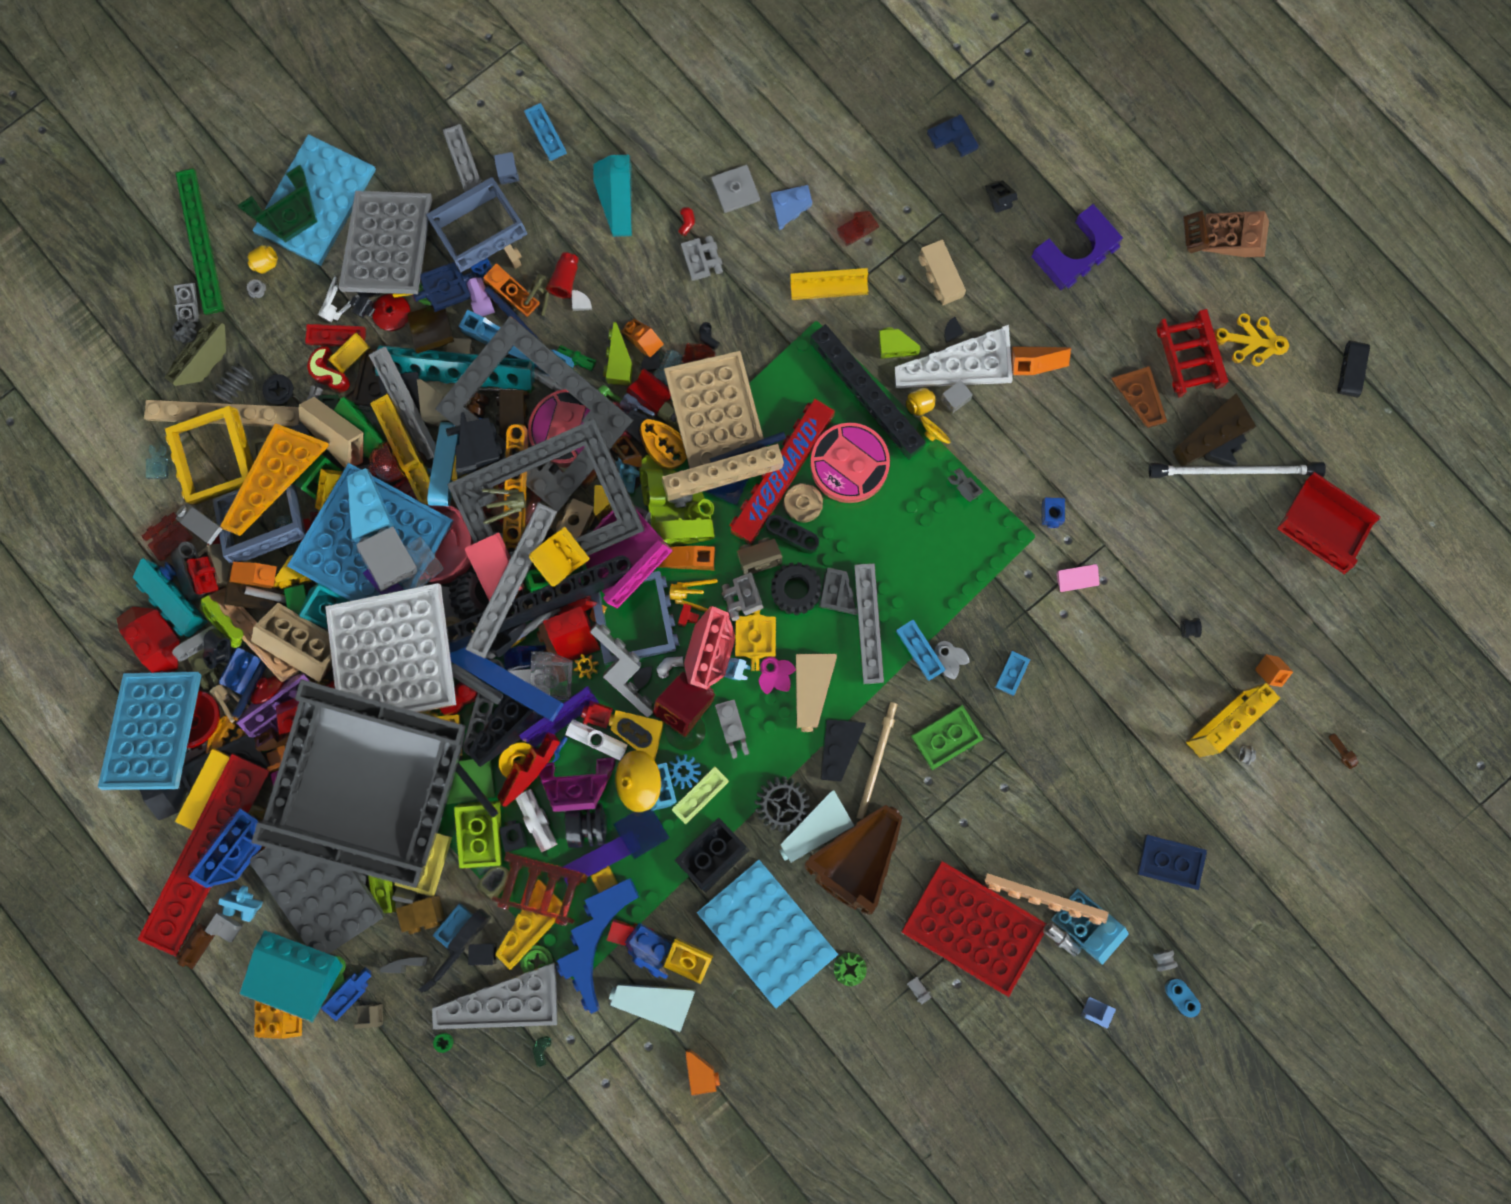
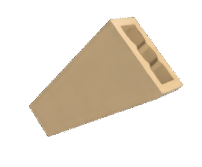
M315 397L299 404V420L317 439L329 444L327 450L344 468H346L348 463L357 466L363 462V432Z
M796 654L797 728H801V732H813V728L818 727L837 654Z

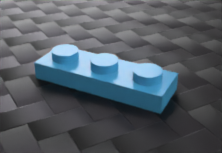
M539 103L525 110L524 113L549 161L566 154V149L542 104Z
M914 620L896 630L928 681L946 670Z

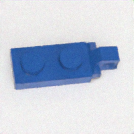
M367 967L358 975L354 972L322 1004L321 1009L337 1021L365 992V988L368 986L366 981L372 976V972Z

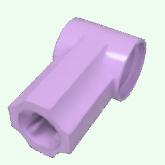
M475 277L469 279L466 285L471 295V306L474 313L482 317L495 313L491 299L484 291L486 288L482 278Z

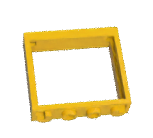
M226 406L165 428V439L168 445H170L171 459L176 466V477L181 483V494L186 503L196 505L241 488L254 462L237 408ZM225 418L242 477L196 493L179 434Z
M1267 683L1243 690L1186 743L1199 758L1219 754L1281 698ZM1244 695L1248 698L1245 702L1241 699Z

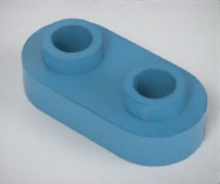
M1180 979L1169 980L1165 985V992L1182 1015L1187 1017L1197 1016L1201 1005L1192 991ZM1176 986H1179L1180 992L1176 994L1174 989ZM1189 1003H1192L1193 1009L1189 1011L1187 1006Z

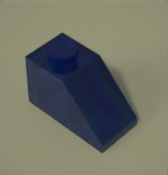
M545 645L516 646L504 653L505 670H524L550 666L552 661L548 662L544 650L547 649Z

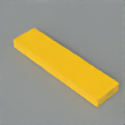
M215 748L212 749L175 820L176 823L191 830L194 829L230 758L229 755Z

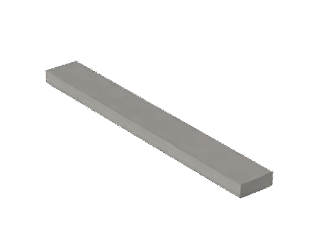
M538 503L466 650L480 657H486L533 563L529 558V554L542 544L557 511Z

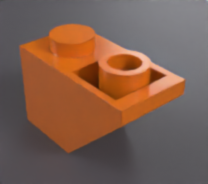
M636 319L626 323L621 331L640 352L648 357H651L664 345L652 328Z

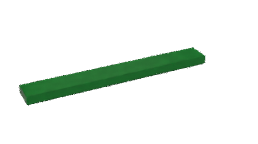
M192 168L175 172L203 313L210 315L224 311L196 170Z

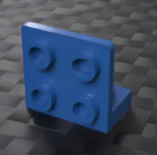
M639 922L625 941L629 949L628 953L633 957L632 961L640 968L645 966L653 976L657 978L661 976L666 979L668 974L661 964V960L671 949L672 943Z

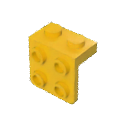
M566 527L556 532L529 554L530 560L553 587L590 559Z

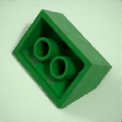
M342 397L334 411L363 432V457L366 460L369 458L375 461L390 448L389 442L353 401Z

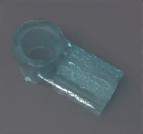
M667 349L660 367L655 370L653 376L668 387L664 368L680 365L683 355L677 351Z

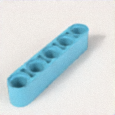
M440 422L427 498L428 505L450 506L452 494L447 484L453 482L451 477L456 455V445L460 444V434L447 436L446 429L455 427L451 422Z

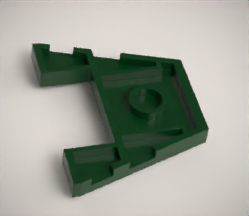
M301 165L286 173L296 190L264 211L261 210L252 196L237 205L241 211L285 243L318 222L305 172Z

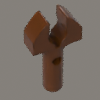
M1335 733L1329 735L1330 741L1342 756L1341 761L1349 769L1357 766L1359 762L1353 751L1349 752Z

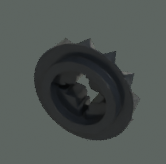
M281 374L270 376L264 382L262 388L264 398L271 404L277 405L287 403L293 397L292 393L295 390L292 381ZM280 385V387L285 390L280 391V394L278 396V394L274 392V390L278 389V386Z

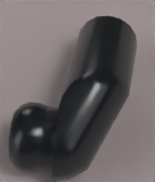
M703 322L699 327L700 340L711 349L716 350L720 342L712 338L711 324Z

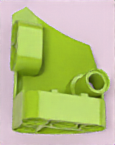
M646 455L642 459V467H639L643 502L648 506V512L651 513L652 528L668 546L692 544L714 539L713 521L711 520V515L714 512L713 503L705 499L702 492L693 494V500L690 503H686V507H674V504L669 503L667 500L662 477L677 472L672 469L661 468L650 456Z

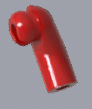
M683 207L680 210L684 223L678 229V232L683 236H686L695 224L694 212L690 207Z

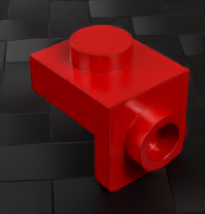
M590 701L588 706L584 705L581 717L584 718L583 724L591 723L607 728L613 708Z

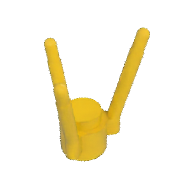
M712 579L671 584L670 600H675V604H687L692 606L691 608L706 612L707 608L683 600L687 598V594H703L704 591L688 589L687 587L717 583L718 580Z

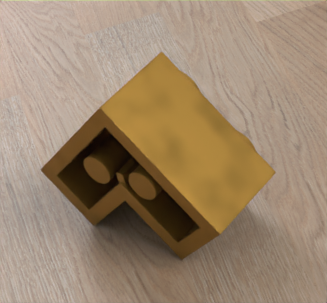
M440 896L430 897L396 908L401 931H408L409 935L420 932V927H424V930L440 926V921L446 920Z

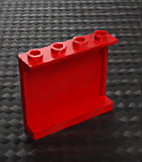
M1314 472L1304 481L1277 529L1345 575L1356 565L1358 561L1356 556L1373 525L1381 519V516Z

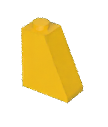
M617 710L615 715L611 714L609 726H612L611 730L634 749L648 753L655 761L664 722ZM624 718L631 719L651 733L653 737L652 744L648 748L636 746L618 733V722ZM631 723L622 724L623 733L626 731L631 734L634 733V730L630 728ZM637 733L635 735L640 739L639 744L643 742L648 743L647 734L642 736Z

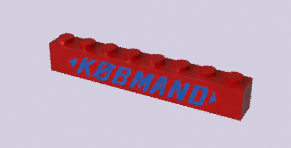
M814 399L812 404L809 402L803 411L805 415L802 419H797L793 426L794 432L791 436L787 435L782 443L784 445L781 450L784 461L782 469L762 474L763 480L760 485L756 483L751 491V494H753L749 501L745 500L740 509L742 510L740 516H735L730 524V527H732L731 533L748 544L752 545L765 525L767 518L772 514L813 450L816 441L824 433L834 417L835 410Z

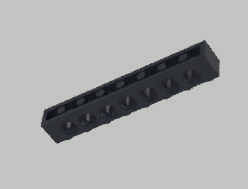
M825 324L810 336V344L909 460L921 451L926 444L925 440L831 329Z

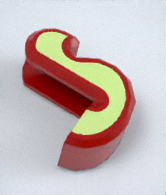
M321 346L311 353L307 364L308 372L312 378L320 384H328L334 392L342 393L348 390L350 386L348 377L344 373L326 367L329 362L328 359L332 355L329 347Z

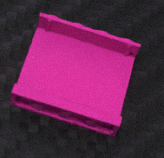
M613 510L601 520L594 530L617 521ZM638 511V516L645 531L588 555L590 559L585 563L588 569L617 556L628 557L633 567L616 585L602 590L605 595L603 599L617 609L673 551ZM627 565L623 566L620 570L626 569ZM605 573L602 578H605L608 573Z

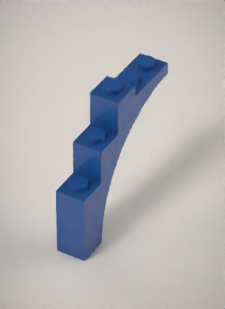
M631 878L585 900L586 905H584V909L588 917L592 916L593 920L571 930V941L575 947H579V950L557 960L558 965H556L559 975L561 977L564 976L565 980L572 976L575 980L572 981L574 988L577 992H581L583 997L581 1003L585 1011L589 1010L590 1014L600 1009L593 982V962L598 942L612 918L623 907L640 897Z

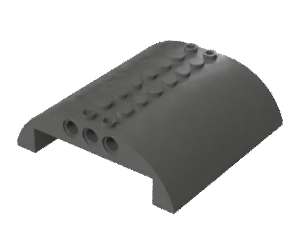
M301 679L295 700L299 701L268 807L264 820L257 822L251 843L417 888L431 854L450 793L463 744L465 725Z

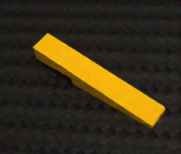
M386 394L370 404L418 501L429 506L427 498L431 476L420 458L390 396Z

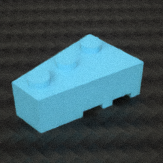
M365 468L347 476L352 539L358 543L364 537L376 535L382 528L394 527L372 474Z

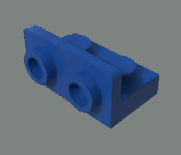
M236 648L218 683L243 695L261 659L245 650Z

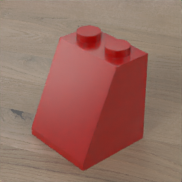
M581 606L543 621L549 639L563 664L581 658L582 654L586 656L601 650L596 637L590 633L592 626L587 613Z

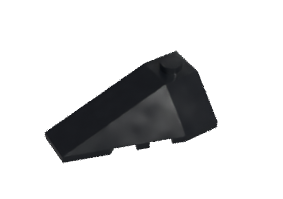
M503 694V699L493 715H489L487 719L489 722L485 729L479 732L468 754L479 767H482L509 748V746L518 742L521 739L519 736L521 733L544 717Z

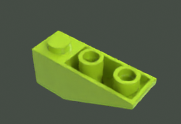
M614 322L613 329H609L608 338L611 340V344L606 349L608 366H604L603 377H606L608 384L630 386L633 365L618 325Z

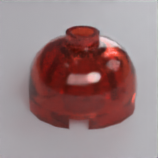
M388 442L382 443L373 449L370 454L371 465L368 468L374 477L378 476L385 482H394L405 477L406 474L402 471Z

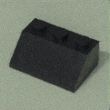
M717 818L675 859V862L706 893L750 850L720 818Z

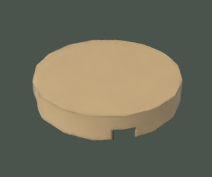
M802 483L794 485L787 491L784 498L786 514L797 522L807 523L819 516L823 507L821 493L812 485Z

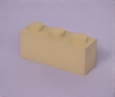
M943 239L922 247L919 261L921 266H925L927 270L926 276L929 283H933L936 299L940 300L942 305L963 298L966 289Z

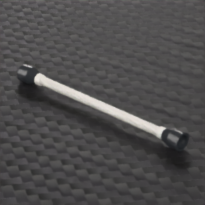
M1311 462L1300 466L1173 467L1162 463H1149L1148 467L1149 478H1162L1173 474L1299 473L1300 475L1311 476L1314 472L1324 477L1326 472L1324 462Z

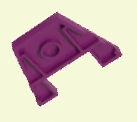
M615 758L596 759V774L555 777L554 762L547 763L540 772L539 777L553 812L595 809L615 767Z

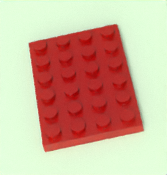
M941 861L901 933L1009 997L1044 935L1043 928L1047 923Z

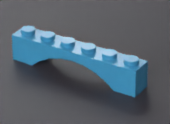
M470 310L466 311L459 324V328L464 335L486 345L500 329L499 326L485 317ZM515 346L507 354L516 359L530 360ZM550 349L570 367H574L572 358Z

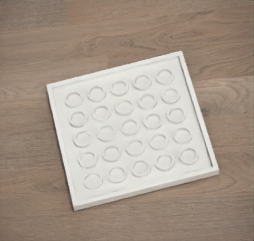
M437 583L326 606L335 689L415 712L456 705L441 584Z

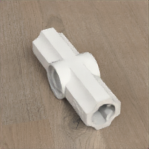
M572 719L565 734L618 760L622 759L628 746ZM599 734L602 737V742L595 746L592 744L591 739L594 735Z
M531 789L521 793L515 799L524 815L525 825L529 832L533 834L540 851L544 852L556 846L557 842L549 827V820L544 810L540 808Z

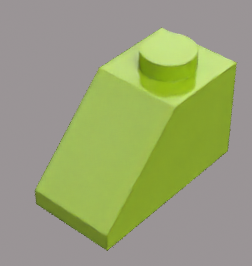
M887 327L879 331L880 359L919 356L920 345L900 329Z

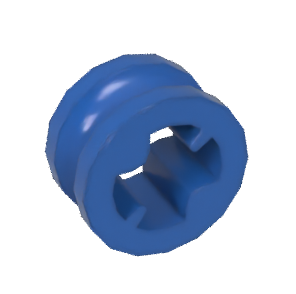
M166 561L164 563L165 566L159 567V570L167 579L172 581L173 576L177 575L174 567Z

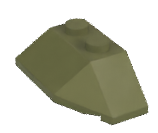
M213 317L209 323L198 330L196 338L184 347L173 361L164 378L173 385L178 386L202 382L204 378L209 376L212 368L221 361L226 352L225 325Z

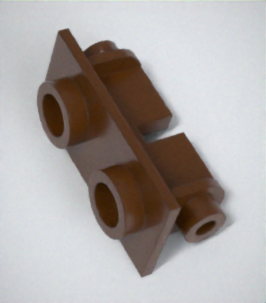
M198 923L175 958L178 960L177 964L182 967L186 965L193 969L215 935L205 932L206 927Z

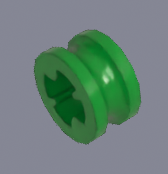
M448 1033L437 1035L433 1041L434 1049L440 1053L450 1050L453 1046L452 1036ZM440 1037L448 1040V1044L445 1045L447 1048H443V1045L439 1046Z

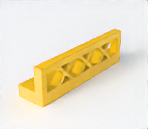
M868 268L791 273V299L868 295Z

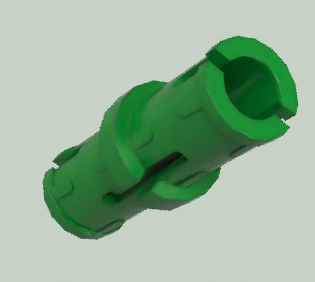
M560 345L557 349V352L572 358L574 366L578 365L593 371L596 365L595 359L581 354L578 350L568 349L563 345Z

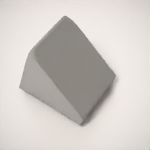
M398 887L392 899L411 904L417 902L419 893Z

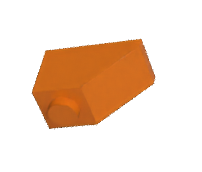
M233 562L229 582L271 589L274 586L277 566Z
M691 1049L686 1050L691 1095L716 1092L717 1086L720 1085L719 1073H715L714 1067Z

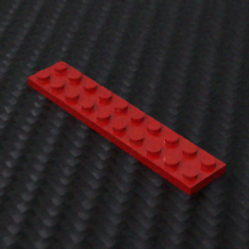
M234 753L231 754L137 940L175 957L178 955L212 888L202 886L189 878V875L203 852L225 823L240 808L247 813L250 812L270 773L269 770Z

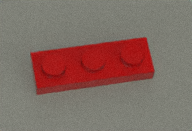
M307 324L305 343L307 345L342 346L355 333L365 341L366 328L362 326Z

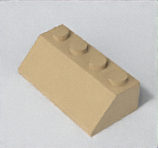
M277 603L254 625L251 642L318 682L332 669L329 632L300 617L282 604Z

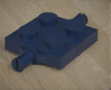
M454 262L425 272L420 277L423 291L418 292V294H412L413 299L417 302L426 298L431 303L434 312L470 299L471 295L467 289L466 282L469 279L475 278L476 275H474L473 271L462 275Z

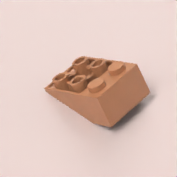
M1265 211L1206 214L1205 223L1210 248L1202 251L1239 257H1265L1269 219Z

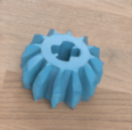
M684 754L683 761L677 755V764L673 761L669 762L670 765L674 766V769L668 768L669 773H674L670 775L671 780L676 778L673 786L676 787L681 781V789L685 788V782H687L689 788L693 787L690 780L692 779L698 783L699 780L694 777V774L701 775V771H694V769L700 767V764L692 765L695 761L694 757H691L689 762H687V754ZM682 766H686V769L690 771L688 775L686 774V777H682V774L679 773V769H682Z

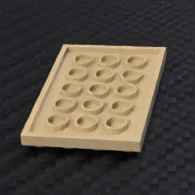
M741 351L664 368L689 469L710 463L709 459L764 439Z

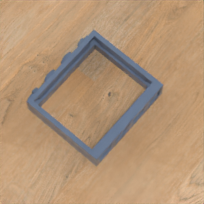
M493 177L426 214L460 272L469 269L527 235L523 223ZM497 197L514 224L464 253L457 255L441 228Z
M294 483L286 489L293 523L237 545L234 544L233 533L224 529L221 530L219 537L223 557L231 565L233 562L247 561L305 537L304 522ZM240 489L213 499L218 526L224 520Z
M660 571L652 572L643 582L656 580L668 644L633 651L640 659L675 652L676 646L679 645L678 636L673 634L672 626H675L673 614L669 615L668 607H671L670 597L665 595L664 588L667 587L666 577L661 576ZM597 592L591 595L592 600L597 602L596 606L593 607L596 622L607 627L601 594ZM600 642L604 664L606 666L611 665L617 657L612 655V652Z

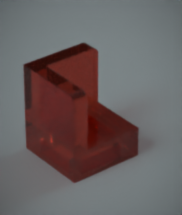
M687 343L682 362L690 363L715 357L716 352L705 344Z

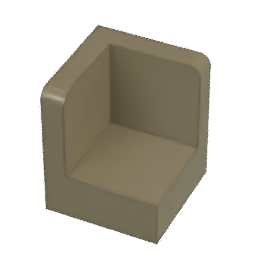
M383 1004L359 1005L357 1007L358 1023L354 1024V1029L382 1026Z

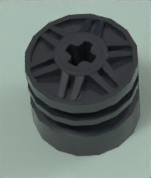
M597 803L595 812L593 809H586V813H583V810L565 811L566 839L569 848L583 847L587 837L590 846L595 845V837H597L599 846L605 845L607 819L602 803Z

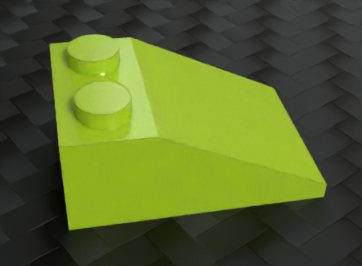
M499 800L490 801L498 811L495 817H491L480 802L459 803L454 807L459 869L501 865V833L499 829L501 828V811Z

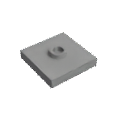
M747 165L711 177L724 213L760 201Z

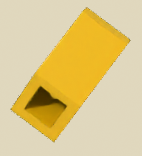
M291 555L275 577L273 587L283 589L292 586L293 583L299 582L302 585L312 581L287 566L293 557Z

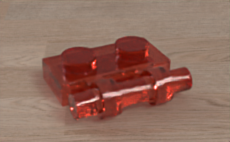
M175 512L162 517V521L155 526H150L146 529L147 532L141 535L145 541L153 539L148 544V547L159 561H163L170 556L171 552L182 542H189L193 539L187 528L180 522L174 525L173 522L177 517ZM167 527L168 530L159 535V532Z

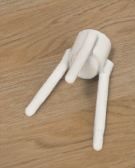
M337 277L333 278L324 303L317 314L330 323L333 319L338 321L340 316L352 306L349 304V301L337 313V308L331 305L338 289V285H335Z

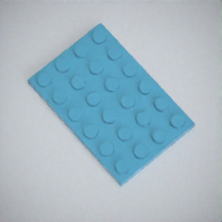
M308 134L286 173L298 165H301L304 169L318 222L286 243L258 222L252 231L321 266L352 212L355 191L365 190L376 169L373 165ZM286 174L265 209L296 190Z
M199 672L123 673L98 788L101 790L179 789L202 676Z
M760 860L756 861L697 912L775 1008L779 1007L838 955Z

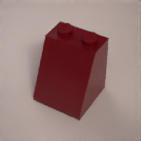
M682 671L656 699L653 715L686 737L714 701L715 693H713L714 691L711 688L706 690L688 684L686 673Z

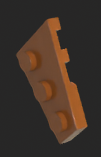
M1150 366L1111 378L1117 389L1147 428L1167 423Z

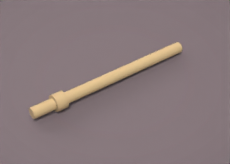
M890 702L886 717H883V728L856 817L861 820L865 818L890 729L893 728L895 723L894 716L898 704Z

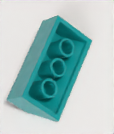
M142 558L133 575L137 582L135 584L141 592H146L149 595V602L162 610L160 614L168 622L171 620L175 625L173 629L180 636L192 637L209 621L191 601L184 597L179 587L160 572L158 564Z

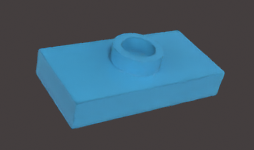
M459 903L432 936L448 948L450 942L473 913Z

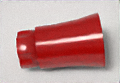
M568 252L561 254L553 275L546 286V290L550 294L563 299L572 297L573 283L579 259L576 255Z

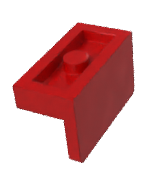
M645 368L641 370L638 380L631 384L626 391L645 408L654 412L655 416L664 403L671 399L669 388Z

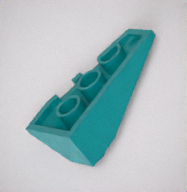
M610 155L593 164V182L612 236H632V170L630 155Z

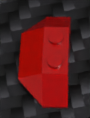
M131 607L116 618L119 632L147 669L152 673L175 672L178 670V659L172 652L180 645V639L158 609Z

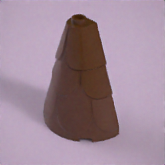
M885 805L857 822L855 827L835 838V841L810 856L804 865L805 869L810 875L814 873L816 876L815 881L843 904L854 910L859 907L862 909L861 913L873 914L879 903L891 855L895 851L902 822L900 812L892 806L888 807Z

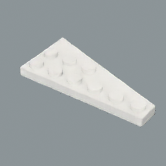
M1009 325L996 331H990L980 337L950 346L940 352L931 353L924 358L915 359L895 367V388L953 386L960 380L965 385L1012 383Z

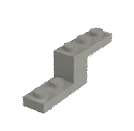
M596 622L591 627L590 633L617 657L604 672L603 677L648 718L653 713V702L647 696L642 697L637 692L638 688L633 683H627L640 669V658L633 651L631 653L624 648L626 645L619 638H613L610 635L611 631L604 624L599 625Z

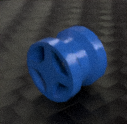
M488 258L471 267L476 277L482 279L492 268Z

